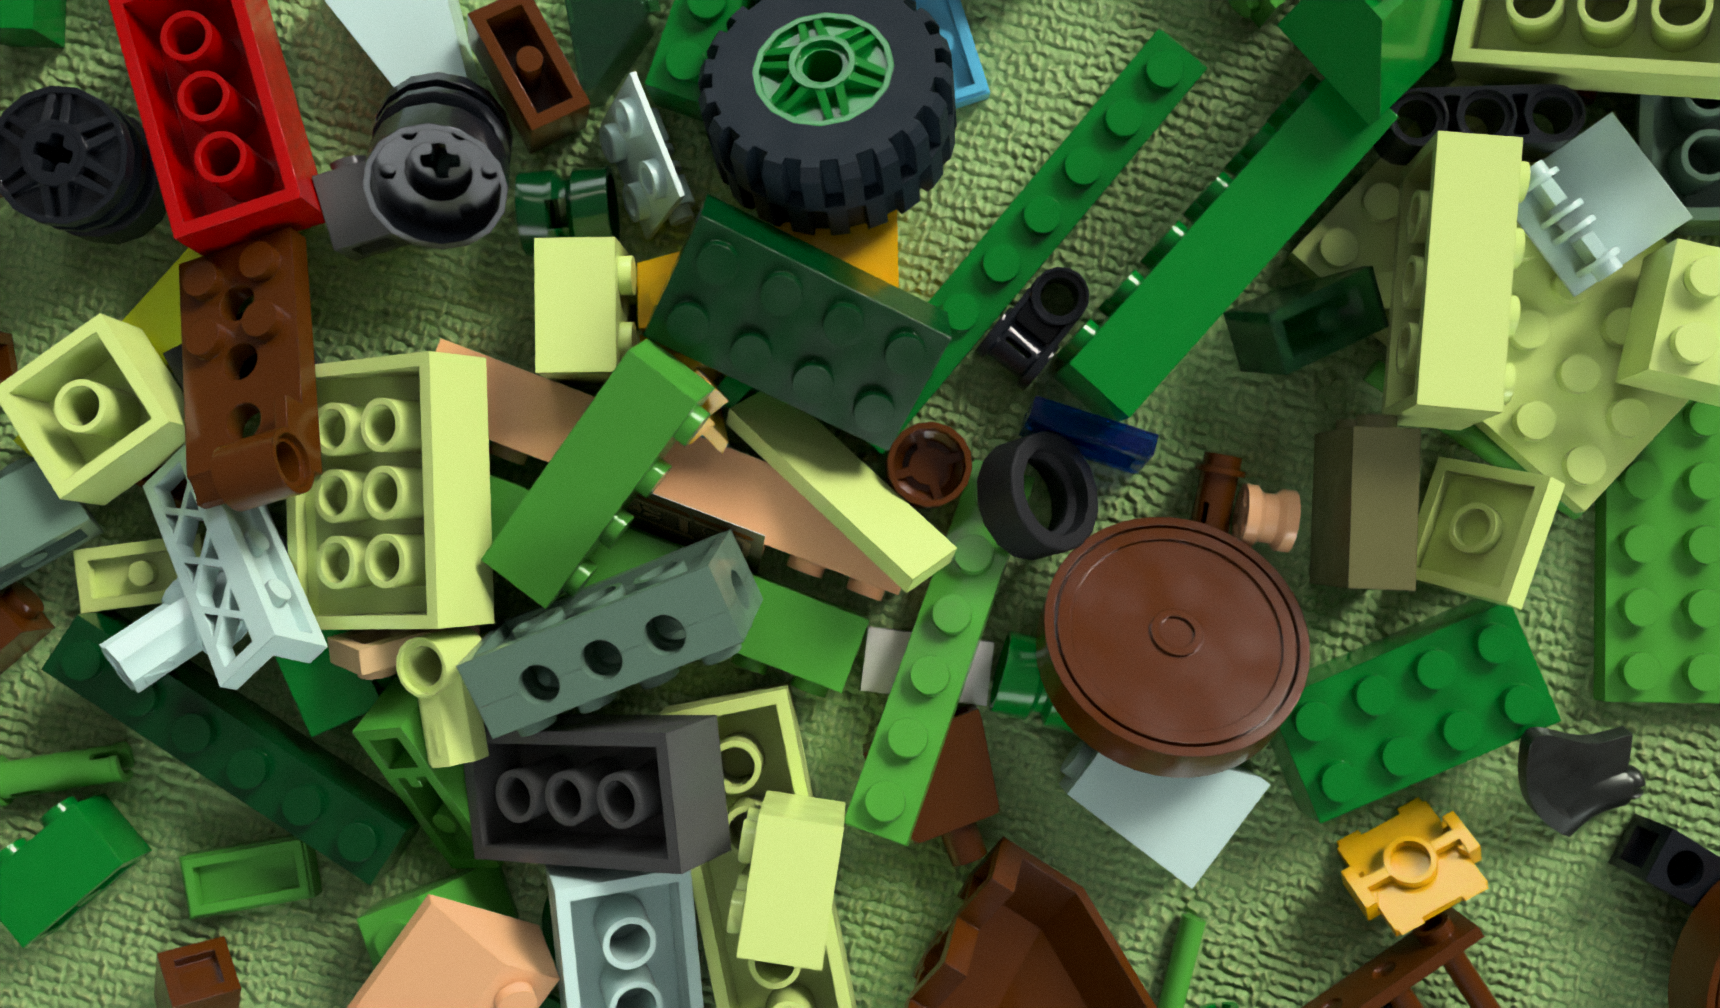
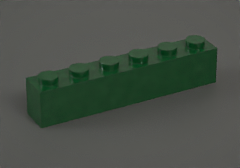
M114 610L76 615L41 670L368 885L373 884L395 867L421 827L401 798L238 691L220 687L214 675L191 660H187L141 692L137 693L135 690H131L105 658L99 644L133 622Z

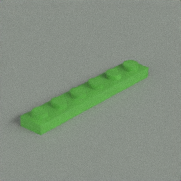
M974 459L968 485L963 490L946 537L957 547L956 552L949 564L932 575L844 821L848 826L905 847L909 846L1011 555L997 545L984 525L977 500V479L983 461ZM1024 475V492L1029 504L1035 486V478Z

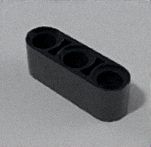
M1559 84L1414 88L1407 90L1390 109L1399 117L1410 118L1417 122L1421 128L1422 137L1413 138L1407 136L1398 127L1396 120L1373 146L1378 155L1390 164L1406 166L1437 131L1473 133L1467 127L1464 116L1470 115L1483 121L1487 127L1488 135L1523 137L1522 161L1537 162L1551 155L1578 134L1584 125L1586 110L1583 100L1576 91ZM1533 113L1541 114L1548 118L1553 126L1554 134H1547L1539 130L1534 124Z

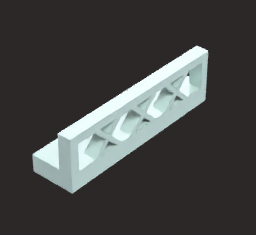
M185 442L143 485V489L219 686L233 690L239 689L272 656L311 663L328 646L267 505L243 512L233 510L226 503L208 509L197 506L193 487L187 478ZM186 477L187 485L181 508H177L171 491ZM199 521H204L207 531L201 555L196 557L193 544ZM219 569H222L226 575L227 583L221 607L216 608L212 596ZM244 620L252 642L238 656H235L233 645L239 621Z

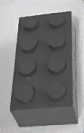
M557 714L558 719L538 733L521 737L516 730L492 739L484 723L489 756L478 761L463 763L475 859L683 874L732 850L717 715Z

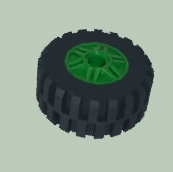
M755 0L756 5L749 10L744 6L737 10L726 22L728 32L719 30L706 51L708 59L700 67L698 79L701 93L698 101L712 153L722 181L730 185L732 196L744 208L750 210L756 208L758 218L774 226L781 227L784 221L790 222L793 232L815 235L816 228L830 229L832 236L851 234L850 227L866 223L868 229L887 223L888 213L897 209L903 214L920 201V188L928 192L936 185L943 175V165L951 159L955 146L957 122L952 55L947 40L940 35L939 25L927 11L922 8L916 9V1Z

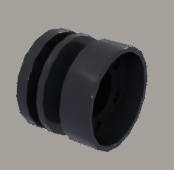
M434 72L411 76L388 92L377 110L372 140L370 141L365 161L363 190L372 213L391 233L416 246L441 250L470 245L489 234L505 213L513 134L506 111L488 90L466 77ZM440 143L445 144L446 148L440 147Z
M47 86L22 95L3 111L0 117V194L14 210L37 222L66 231L90 242L118 245L143 237L163 220L167 211L141 122L124 114L101 99L75 87ZM72 157L70 163L67 164L69 158Z

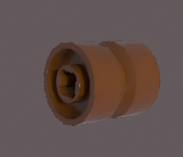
M937 422L917 423L902 431L892 443L885 462L888 485L912 507L919 509L937 508L957 498L968 485L972 471L971 451L964 438L950 426Z

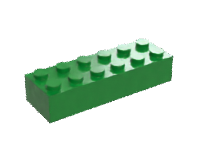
M1310 73L1266 120L1267 122L1225 165L1224 168L1233 176L1229 177L1222 171L1183 212L1182 215L1191 223L1186 227L1178 220L1140 260L1148 271L1142 276L1134 269L1097 308L1106 316L1099 325L1089 319L1059 350L1055 356L1064 364L1053 377L1107 426L1130 418L1399 116L1389 108L1378 120L1369 126L1325 77L1320 81L1314 74Z

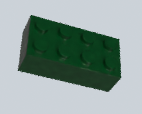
M707 194L656 301L643 336L887 451H889L952 338L948 313L709 194Z

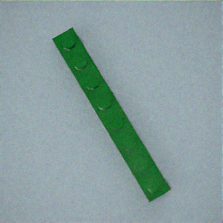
M1159 28L928 301V303L948 313L952 338L896 438L1207 70L1205 65L1162 29ZM866 441L881 455L885 453V449Z

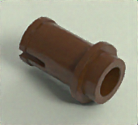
M1204 451L1202 463H1195L1194 469L1201 471L1191 519L1189 520L1229 533V522L1239 477L1245 478L1247 473L1240 471L1243 458Z

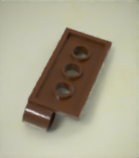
M288 227L179 264L187 478L193 487L197 506L204 509L226 503L233 510L239 512L247 511L307 493L312 488L314 477L322 475L306 238L292 227ZM254 296V302L246 308L242 319L237 320V313L241 304L249 297ZM257 353V363L254 370L247 377L240 380V370L243 363L251 355ZM260 413L261 421L255 434L243 438V430L247 421L253 415Z

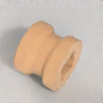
M1243 484L1239 490L1234 507L1232 536L1250 547L1257 542L1266 543L1273 551L1289 553L1296 541L1300 524L1301 501L1298 491L1281 489L1277 493L1272 494L1265 493L1259 485Z

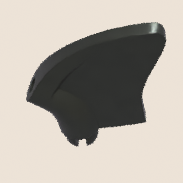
M1624 726L1586 735L1568 734L1543 727H1530L1525 730L1519 745L1518 779L1527 805L1555 831L1570 837L1592 817L1604 811L1625 806L1631 799L1640 798L1644 793L1640 787L1645 786L1646 782L1641 771L1633 765H1629L1633 734Z

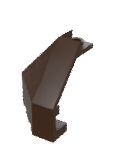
M1004 836L968 875L957 897L964 900V903L958 909L944 932L936 931L911 975L916 979L914 989L904 1004V1008H1157L1085 889Z

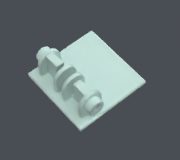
M635 71L629 73L603 118L599 129V139L605 157L610 163H616L623 180V200L626 210L634 222H640L647 240L655 235L667 218L671 226L682 225L692 220L694 214L691 207L696 202L684 174L677 175L682 167L679 161H672L670 158L675 150L671 143H667L669 136L660 117L659 110L650 107Z
M1611 112L1543 160H1539L1530 167L1529 188L1523 202L1518 203L1517 222L1572 296L1576 297L1596 282L1602 281L1623 267V264L1693 217L1617 117Z

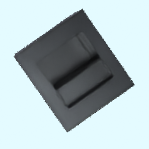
M1635 813L1608 861L1609 864L1693 908L1697 906L1711 887L1720 880L1719 856L1674 828Z

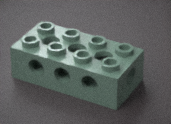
M728 529L584 587L574 598L567 594L557 598L546 609L539 605L498 622L456 667L492 739L516 730L521 737H526L552 725L558 719L557 714L577 706L581 713L595 711L612 702L618 696L617 691L631 685L640 683L642 689L657 687L674 678L680 672L678 667L702 659L704 665H712L730 658L742 649L741 643L744 642L749 629L752 627L763 597L732 529Z

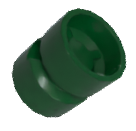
M609 166L573 168L568 179H562L555 170L528 171L517 174L515 181V212L521 245L526 255L534 256V238L616 237L620 242L617 190L613 172ZM566 198L568 219L566 224H561L558 199Z

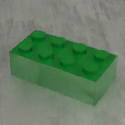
M1474 598L1310 668L1298 703L1269 742L1298 810L1322 824L1521 739L1522 734L1530 727L1546 728L1562 720L1514 609Z

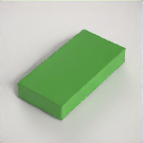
M292 834L189 852L179 857L190 920L313 898L323 892L315 849Z

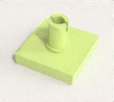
M1439 456L1418 514L1416 583L1522 610L1565 484L1547 475Z

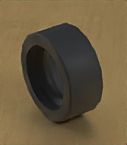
M1047 431L1031 434L996 446L983 460L977 479L978 506L984 525L997 545L1012 556L1036 560L1064 553L1080 547L1093 532L1098 514L1097 487L1093 474L1079 449L1062 435ZM1027 463L1039 472L1047 485L1051 498L1052 513L1048 530L1039 524L1031 512L1026 499L1024 472Z

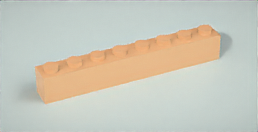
M440 338L435 351L486 358L489 440L492 441L489 453L525 466L528 455L550 462L595 398L587 393ZM699 437L686 447L676 441L663 458L672 468L655 489L654 494L765 535L762 555L766 545L790 554L786 566L822 579L825 569L828 568L849 576L846 585L847 589L878 601H882L885 590L899 595L901 588L766 461L726 447L722 454L707 439Z

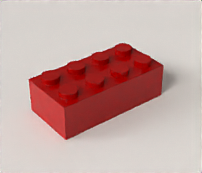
M108 0L174 239L200 255L205 256L288 227H292L298 232L325 223L312 176L318 175L268 1Z

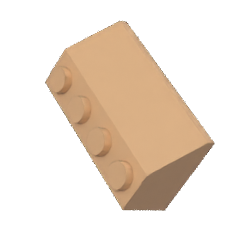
M428 894L347 1008H539L558 983L560 977L540 925Z

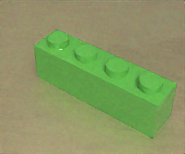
M649 338L630 348L481 560L545 609L564 592L574 598L598 568L589 559L602 543L610 549L635 517L626 509L636 495L640 493L647 499L669 473L672 466L663 458L674 443L678 441L686 447L708 420L710 413L702 408V405L715 388Z

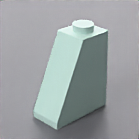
M324 0L393 87H396L411 76L434 72L466 77L480 85L471 48L468 43L459 0Z
M1083 740L1071 750L1064 760L1060 771L1065 776L1059 783L1071 798L1192 889L1270 786L1260 776L1242 766H1235L1220 773L1193 778L1155 776L1120 765L1100 754Z

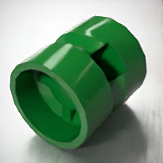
M1009 630L996 666L989 699V710L1023 720L1032 712L1040 713L1043 725L1074 733L1056 711L1045 691L1037 664L1036 637Z

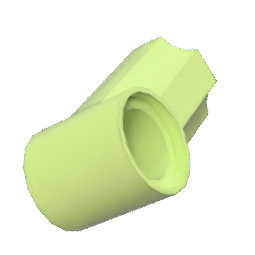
M454 627L409 639L400 647L396 658V671L400 682L408 692L418 698L428 764L431 765V768L451 767L478 761L489 756L484 721L456 667L482 639L477 632L469 627Z

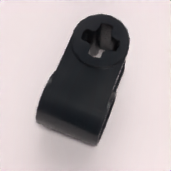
M1055 267L1046 270L1034 281L1014 308L1010 307L975 352L981 357L990 355L1018 378L1017 386L1024 391L1060 348L1058 344L1086 310L1089 303V290L1086 281L1078 272L1070 268ZM1052 283L1067 287L1072 293L1074 300L1071 312L1063 316L1047 312L1042 306L1040 299L1042 288ZM1006 340L1011 342L1014 346H1016L1019 350L1026 354L1028 358H1026L1014 347H1012L1009 343H1007Z

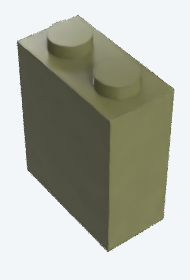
M1366 414L1356 415V419L1336 420V430L1315 434L1309 584L1354 589L1416 591L1421 428H1397L1398 417L1395 415Z

